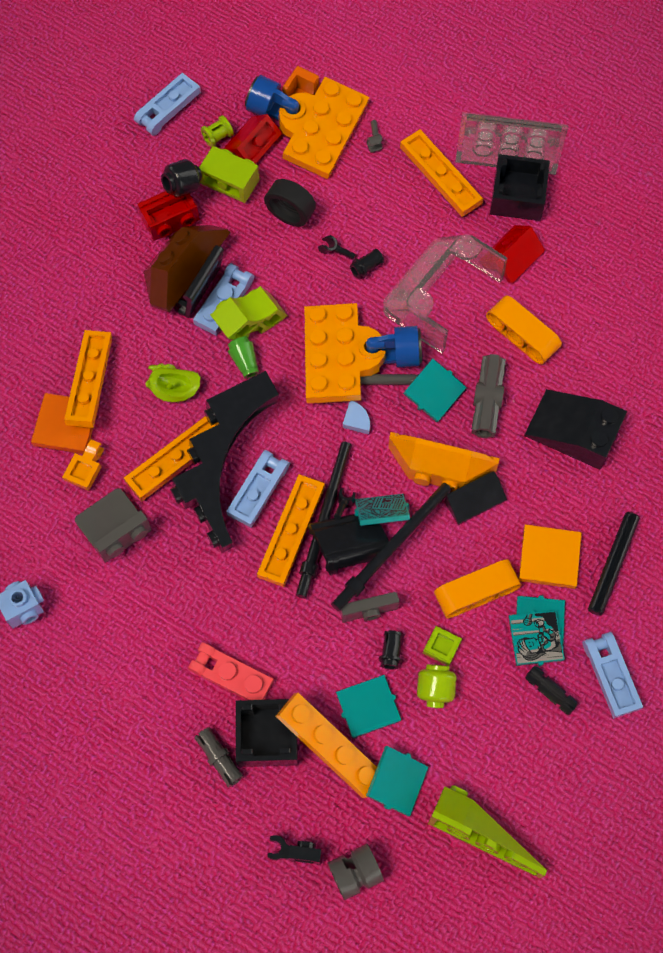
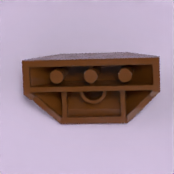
M214 225L187 226L177 230L144 271L151 306L170 312L191 285L215 245L221 246L230 234V231Z

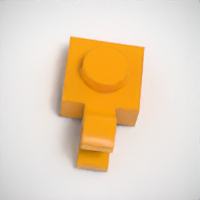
M91 439L83 456L74 454L62 476L64 481L87 491L91 489L101 469L100 463L96 462L104 451L101 443Z

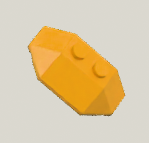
M393 432L389 436L388 448L408 479L423 486H428L429 484L441 486L442 483H446L451 488L450 492L493 471L496 473L500 460L497 457H490L486 454L412 436L399 435Z

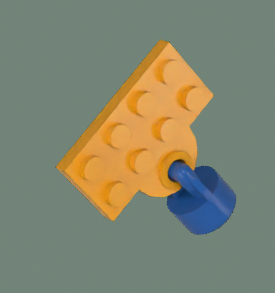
M260 75L254 79L248 91L245 107L247 111L256 115L268 114L270 117L279 120V129L284 135L291 138L283 152L282 159L328 179L362 116L370 97L327 77H324L315 95L295 93L287 96L281 91V83Z
M357 303L304 306L307 404L361 400L360 377L372 376L378 373L382 364L396 363L397 368L416 367L422 363L421 331L418 326L394 327L395 334L381 336L375 329L358 325Z

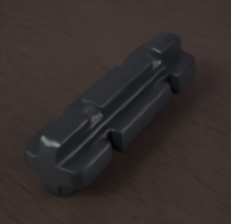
M534 666L527 673L526 680L533 686L537 685V690L555 705L558 703L560 705L559 709L565 714H571L578 706V701L571 695L567 696L565 694L566 691L549 676L546 678L543 675L544 672Z

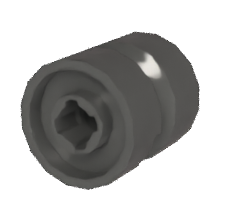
M368 844L352 850L351 857L349 858L342 855L328 862L329 869L344 901L359 894L362 886L369 889L384 882L380 868Z

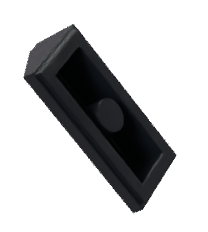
M495 471L449 493L445 497L444 502L456 523L460 525L507 501V498Z

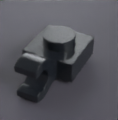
M277 835L270 836V842H277L281 845V850L277 854L268 853L267 857L270 860L278 861L284 859L320 865L322 851L321 849H316V843L298 841L297 846H289L282 837Z

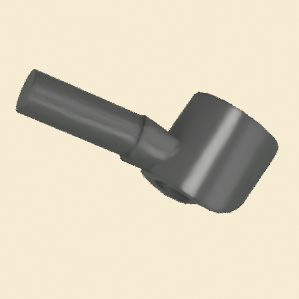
M376 120L371 121L372 136L366 139L371 153L382 149V136L378 132Z

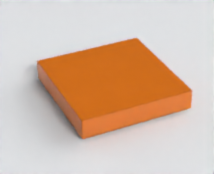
M45 393L31 443L36 447L84 454L93 428L67 426L64 419L69 397Z

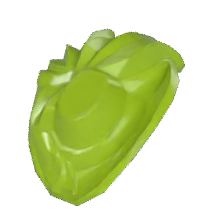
M163 363L148 367L153 372L145 382L146 388L163 401H185L194 396L200 387V376L194 371L176 369L172 364L165 365Z

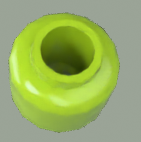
M426 664V669H422L418 673L417 697L427 701L426 707L444 708L445 702H451L455 699L456 674L450 671V666Z

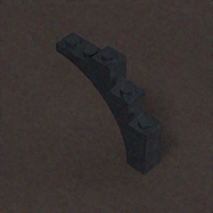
M266 371L206 400L207 410L204 411V414L211 426L215 424L216 426L189 439L190 448L187 449V452L194 465L197 463L199 465L172 478L173 488L170 491L177 504L182 502L185 509L196 504L197 507L193 508L197 519L200 523H206L210 532L206 533L213 548L219 547L221 553L231 549L233 542L222 516L219 491L220 477L228 452L242 430L257 415L278 401L279 394Z

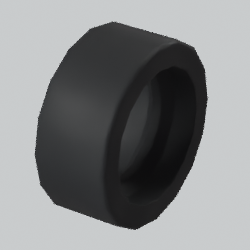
M277 179L264 197L268 210L276 218L291 226H304L316 209V202L313 196L301 185L287 179Z

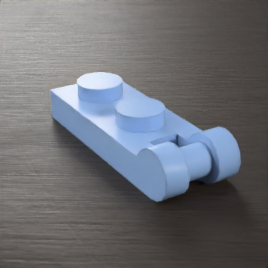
M181 73L137 111L134 121L140 126L144 125L151 135H157L164 124L201 93L200 86L184 73ZM154 113L156 116L151 119L150 116Z
M230 263L226 267L224 275L194 317V325L217 336L221 328L210 314L216 310V306L223 300H227L229 297H243L254 280V274L248 271L242 272L238 266ZM234 279L239 281L237 287L231 284Z
M264 450L227 509V515L252 528L279 481L286 474L290 462L283 458L279 460L273 457V453ZM270 467L274 469V471L272 474H270L267 471H265V468Z
M612 632L602 634L601 638L596 640L592 638L584 640L582 642L584 651L590 659L613 719L641 710L643 705ZM606 649L609 655L601 658L599 651Z

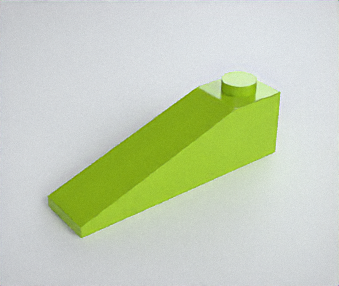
M453 785L450 789L444 787L428 825L540 879L545 876L547 870L474 800L468 798V792Z

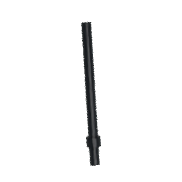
M341 442L318 522L328 520L331 517L352 446L348 442ZM314 536L306 561L302 562L299 572L301 578L296 596L303 599L307 598L312 579L316 578L319 568L317 561L321 550Z
M442 483L356 577L352 576L344 585L345 589L331 603L334 609L340 612L354 596L358 597L365 589L364 585L450 493L451 488L449 485Z

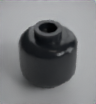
M187 159L165 166L161 175V182L165 191L177 198L196 192L202 179L200 168Z

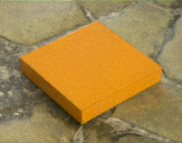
M525 524L519 581L575 589L578 578L581 532Z

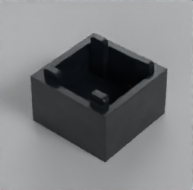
M498 154L490 215L541 221L546 200L550 160Z
M289 699L236 700V763L238 767L298 766V738L275 717Z

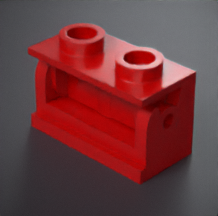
M164 191L137 203L140 218L153 241L166 238L181 227L192 226L200 220L198 207L190 194L177 198Z

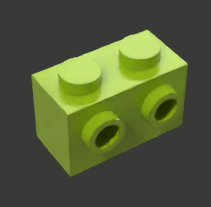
M212 146L199 166L202 173L200 184L243 203H246L259 182L258 165L249 159H242L233 155L227 149Z

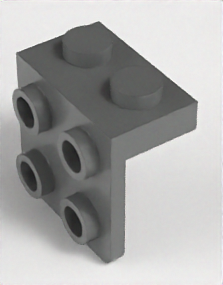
M119 488L113 490L75 517L77 526L105 563L120 555L124 549L144 538L152 530L147 517L142 511L138 512L129 498Z

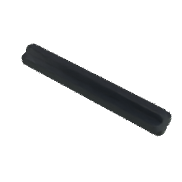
M626 512L622 519L588 607V611L592 614L601 616L605 611L640 520L637 514Z

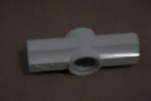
M490 354L482 358L479 382H477L473 402L475 412L471 428V434L479 438L487 439L495 437L498 412L501 410L504 394L502 383L506 359H503L500 355Z

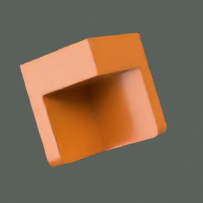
M297 66L283 85L282 92L287 96L295 93L315 95L319 88V76Z

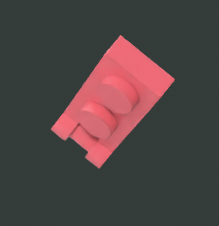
M201 643L197 650L199 654L196 660H192L187 668L189 671L245 700L265 699L274 682L273 678L216 650L206 643ZM209 658L216 661L212 670L205 667Z

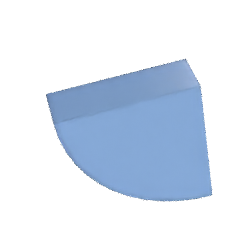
M350 401L343 421V428L369 434L370 419L366 410L357 402Z

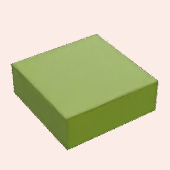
M435 626L423 650V654L449 666L462 638Z

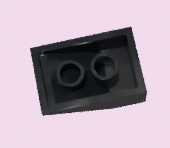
M546 389L524 436L600 470L627 411L603 400Z

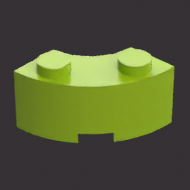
M261 286L243 297H229L227 300H223L216 306V310L210 314L227 338L231 340L244 336L249 337L250 333L257 330L263 333L288 316L274 297Z

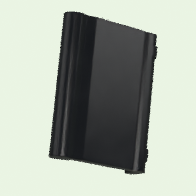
M215 245L183 296L185 300L179 299L175 304L179 308L178 314L190 318L221 268L224 252L222 247Z
M355 514L342 516L340 520L333 518L308 525L310 534L314 536L326 560V570L330 576L337 574L340 568L370 562L389 542L380 523L360 526L359 518Z

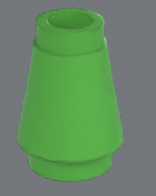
M246 336L231 341L228 344V353L244 378L248 379L256 376L259 370L253 342L249 341Z

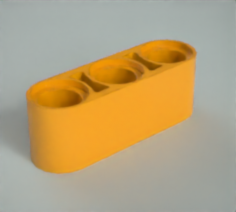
M508 295L504 296L486 313L488 322L497 331L538 364H543L562 346V342L557 334Z
M505 559L448 582L434 590V594L446 619H449L506 596L519 589L521 583L509 559Z

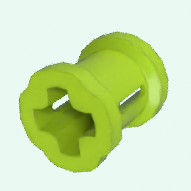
M223 115L218 117V121L210 126L200 128L205 142L211 148L216 146V143L223 138L234 135L229 121Z

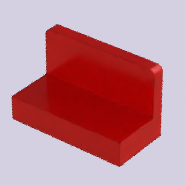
M268 114L252 116L223 149H227L238 157L249 159L256 164L282 132Z
M514 225L482 257V260L486 266L499 267L507 282L514 283L545 249L532 226Z

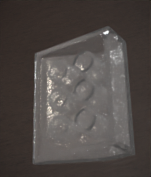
M462 112L455 162L496 167L498 154L550 160L548 174L556 175L568 125Z

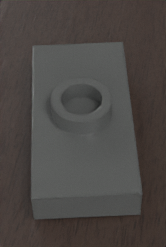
M397 592L347 603L340 611L342 623L361 618L364 621H370L379 618L381 613L398 610L399 598Z

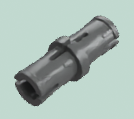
M210 727L199 732V735H196L194 739L209 760L207 762L209 765L215 767L228 788L238 783L244 775L229 756L230 751L228 748L224 749Z

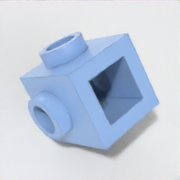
M26 580L22 582L16 581L8 585L5 591L0 593V610L6 622L12 628L21 624L27 625L37 620L38 615L44 612L40 605L44 598L37 586L31 588Z

